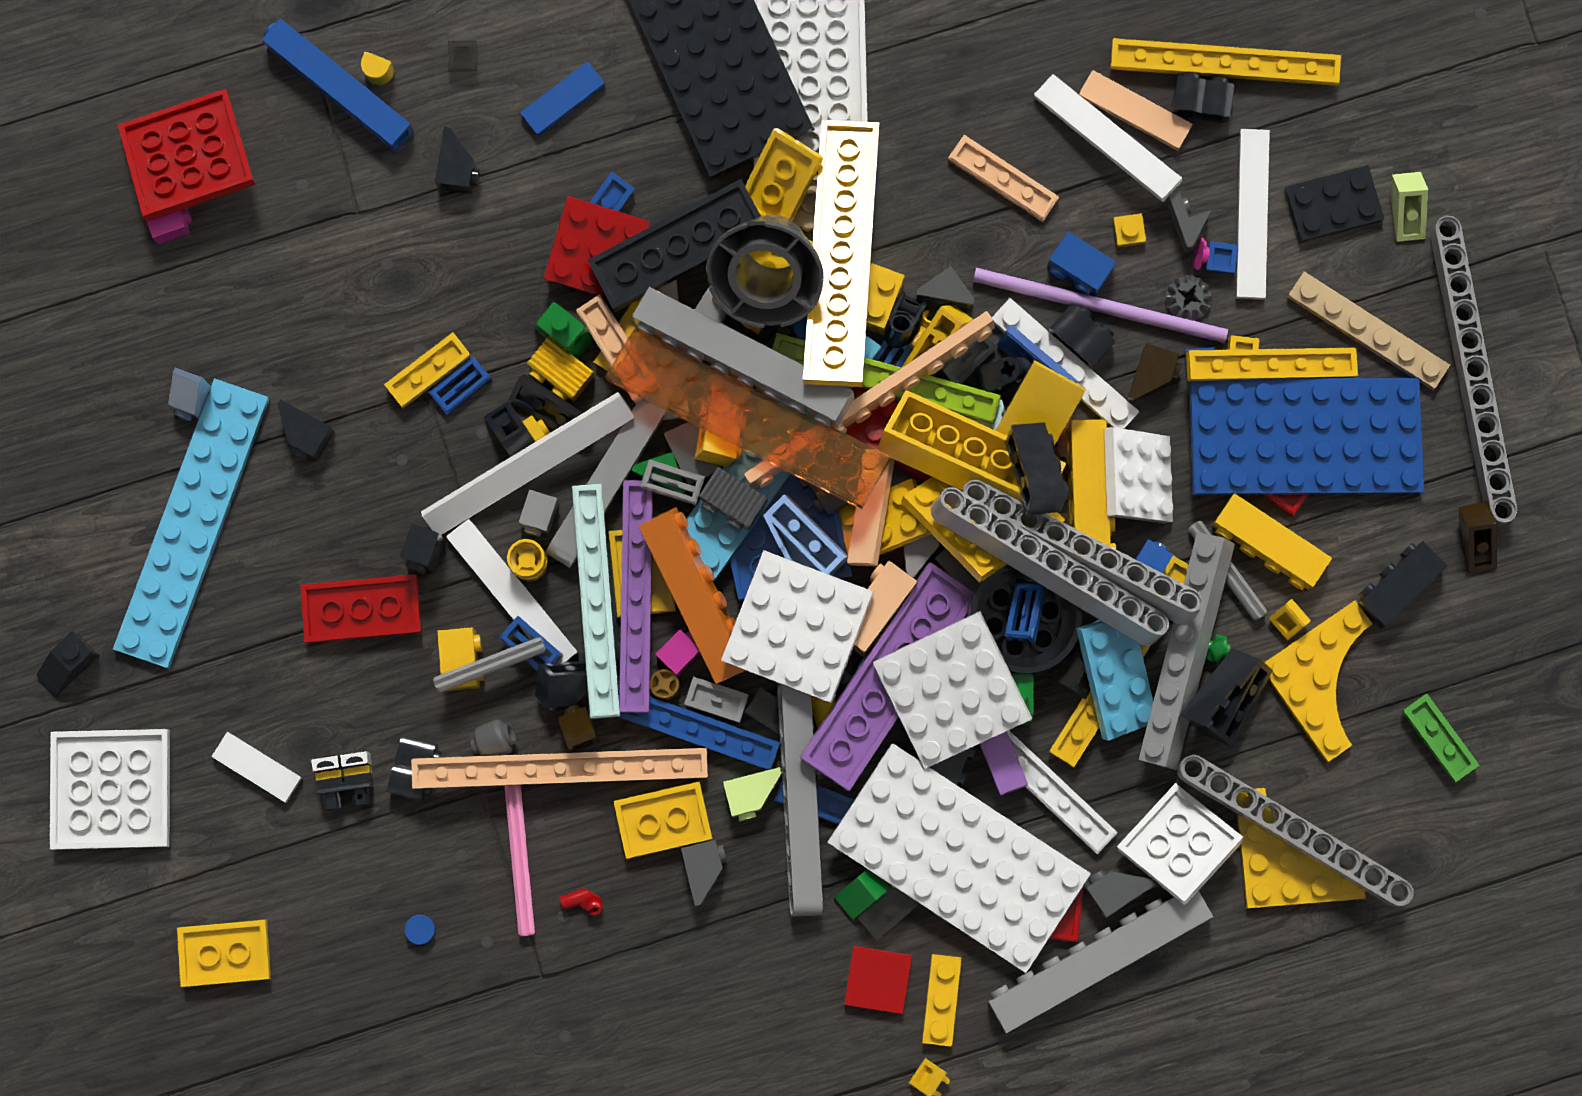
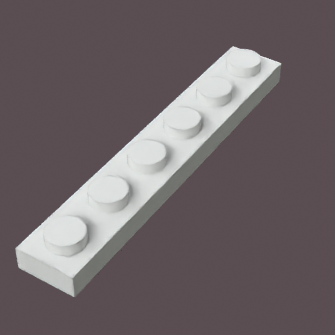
M1011 298L992 317L994 325L1003 333L1013 325L1078 380L1076 383L1086 388L1081 401L1102 420L1106 419L1110 427L1125 429L1140 412Z

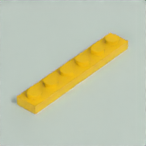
M1356 348L1189 350L1186 352L1188 381L1356 378L1358 376Z

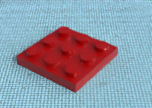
M567 196L543 280L595 296L600 294L603 298L607 299L588 260L647 229L650 221Z

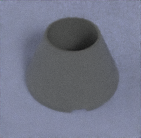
M764 215L735 226L725 232L713 245L706 265L709 290L716 303L734 319L759 328H764L765 325H781V327H784L804 318L816 306L824 284L823 266L817 251L795 222L780 215ZM759 250L771 251L783 257L790 266L780 269L767 268L757 263L749 253Z

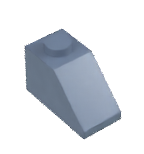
M175 368L172 375L168 405L175 410L174 415L187 421H190L192 417L199 419L211 386L202 377Z

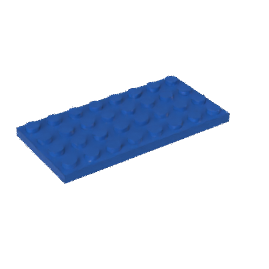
M1283 378L1189 381L1193 495H1233L1234 493L1236 495L1424 493L1419 378Z

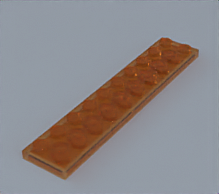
M635 328L605 376L607 381L860 509H863L890 462L889 455L831 426L827 427L813 420V417L805 413L801 414L788 407L787 404L779 400L776 401L764 395L761 391L751 388L737 381V379Z

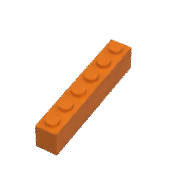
M675 507L639 525V528L717 684L745 671L742 668L721 661L736 620L733 617L730 618L726 610L727 601L723 593L717 591L713 583L714 575L708 565H704L700 556L701 548L696 539L691 538L687 530L689 525L685 515Z

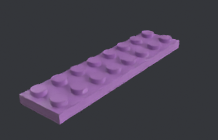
M931 562L928 563L917 579L916 585L903 600L799 758L845 790L850 791L899 717L873 662L962 620L967 614L973 592Z

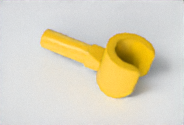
M929 310L923 312L919 323L920 328L909 344L913 349L931 323L930 320L926 319Z

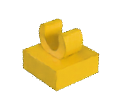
M925 1058L909 1083L927 1096H941L942 1094L936 1090L941 1081L949 1084L950 1080L945 1076L947 1072Z

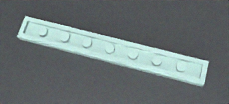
M602 485L572 486L590 719L620 717Z

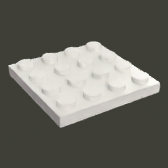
M763 551L721 661L832 703L874 592Z
M980 611L873 662L924 769L1032 719Z
M169 729L51 732L50 849L170 846Z

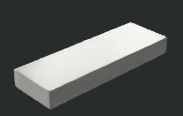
M229 732L225 734L212 755L214 759L286 803L302 780V777Z

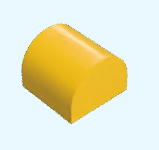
M369 52L364 53L361 60V68L367 80L374 85L388 83L395 71L391 61Z
M1293 599L1289 600L1268 618L1287 640L1311 621Z

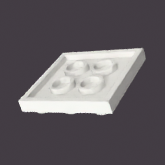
M1116 427L1104 429L1107 516L1157 523L1173 522L1170 436Z
M1175 783L1117 846V849L1170 894L1186 905L1244 840L1239 833Z

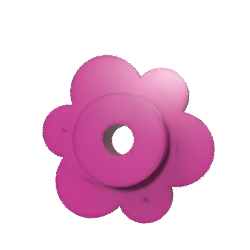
M1201 237L1194 250L1193 268L1197 270L1201 269L1202 263H1207L1210 253L1209 247H1206L1207 242Z

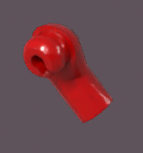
M580 889L560 896L564 910L580 906L592 916L599 915L602 912L603 901L598 895L588 889Z

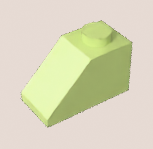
M1421 172L1392 175L1391 204L1397 241L1419 240L1426 237L1428 188Z
M780 767L723 782L733 818L739 817V821H744L756 817L755 812L762 810L782 776Z

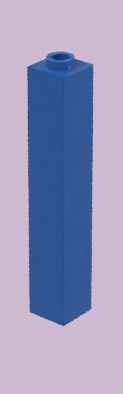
M281 18L276 24L272 23L265 30L262 41L271 52L395 153L414 132L408 121Z

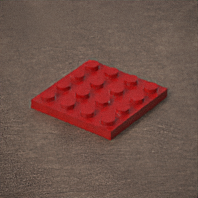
M226 89L118 124L140 209L146 222L255 185L231 100Z

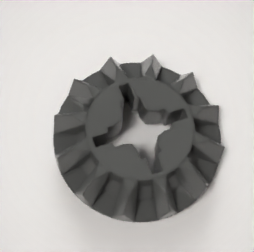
M1190 275L1176 278L1166 292V305L1169 311L1176 317L1192 321L1203 317L1209 310L1212 301L1209 285L1205 284L1200 277ZM1194 288L1195 294L1193 297L1197 302L1191 301L1189 305L1187 304L1183 308L1185 298L1181 293L1187 294Z

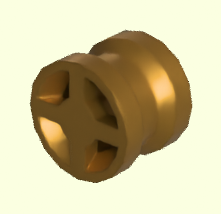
M664 669L652 675L650 688L658 699L670 700L678 694L680 683L672 671Z

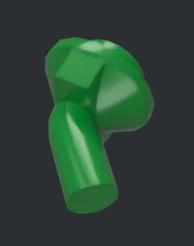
M1215 634L1213 640H1210L1206 659L1215 664L1220 659L1224 660L1230 650V644L1227 643L1226 636Z

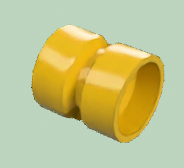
M518 540L508 550V566L521 580L529 582L538 580L547 571V555L534 540Z

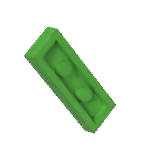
M1428 694L1423 695L1402 710L1404 716L1453 783L1479 766Z

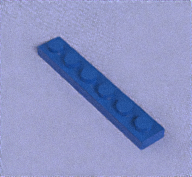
M618 686L619 706H620V686ZM650 697L649 713H620L619 717L766 770H771L780 746V742Z

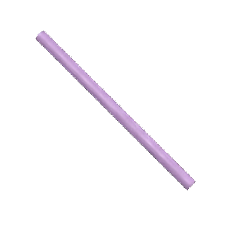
M976 268L973 282L1066 305L1073 303L1078 307L1081 304L1091 311L1225 343L1228 329L980 268Z

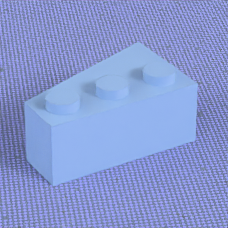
M783 495L763 515L786 559L831 576L847 561L848 555L788 495Z

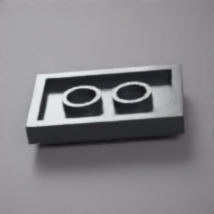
M1369 165L1290 185L1284 189L1300 243L1383 222L1385 219Z

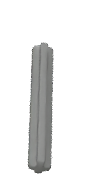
M1197 521L1188 529L1194 540L1197 532L1211 535L1202 521ZM1230 561L1225 582L1251 618L1256 621L1263 617L1267 610Z
M537 637L433 678L434 685L438 692L446 691L545 652V645L543 640Z

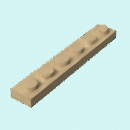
M1306 272L1302 273L1287 298L1412 378H1419L1420 383L1432 391L1450 366L1447 362Z

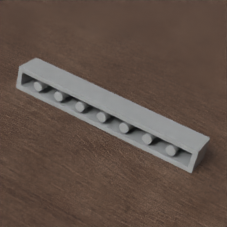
M651 287L648 288L632 315L637 325L636 329L649 337L655 334L662 338L661 342L675 350L677 347L686 350V354L693 360L700 363L705 360L713 364L712 368L720 374L727 375L730 373L738 377L737 381L751 389L753 386L762 389L763 395L776 402L781 399L789 403L788 407L801 415L806 412L814 416L813 420L826 428L833 425L838 429L850 405L855 400L853 391L845 386L803 384L804 365Z
M1199 532L1196 534L1184 584L1199 592L1203 603L1190 623L1186 625L1173 624L1139 756L1141 761L1173 770L1178 768L1189 722L1181 717L1180 714L1197 694L1235 546L1233 542L1225 538Z
M1198 891L1186 905L1174 896L1165 902H1162L1161 898L1145 906L1146 913L1137 917L1134 912L1121 919L1119 922L1122 926L1114 931L1107 927L1093 935L1096 941L1086 946L1082 941L1068 949L1070 955L1060 960L1056 956L1042 964L1044 970L1034 975L1031 970L1016 978L1019 984L1008 989L1004 985L991 992L990 994L993 998L987 1002L1004 1032L1008 1033L1212 918L1213 915L1200 892Z

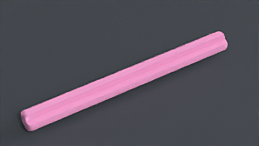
M504 785L518 934L520 936H530L535 933L521 785Z

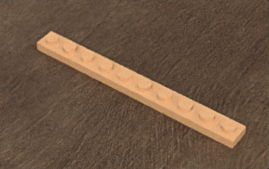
M987 311L853 400L838 429L833 425L826 428L818 424L747 471L744 476L753 489L757 487L761 489L768 486L774 481L775 475L781 471L788 472L798 465V460L806 454L808 456L814 455L822 449L824 442L830 438L835 440L846 433L848 426L854 422L861 423L869 418L873 409L879 405L885 407L894 401L895 395L903 389L908 391L914 388L920 382L919 379L927 373L932 375L938 372L944 366L943 362L952 356L953 358L960 357L968 350L967 346L976 340L982 342L987 339L995 328L992 317Z
M707 748L411 759L412 789L708 777Z

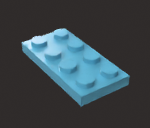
M1101 620L1076 628L1102 739L1109 741L1147 726L1153 698L1140 644Z

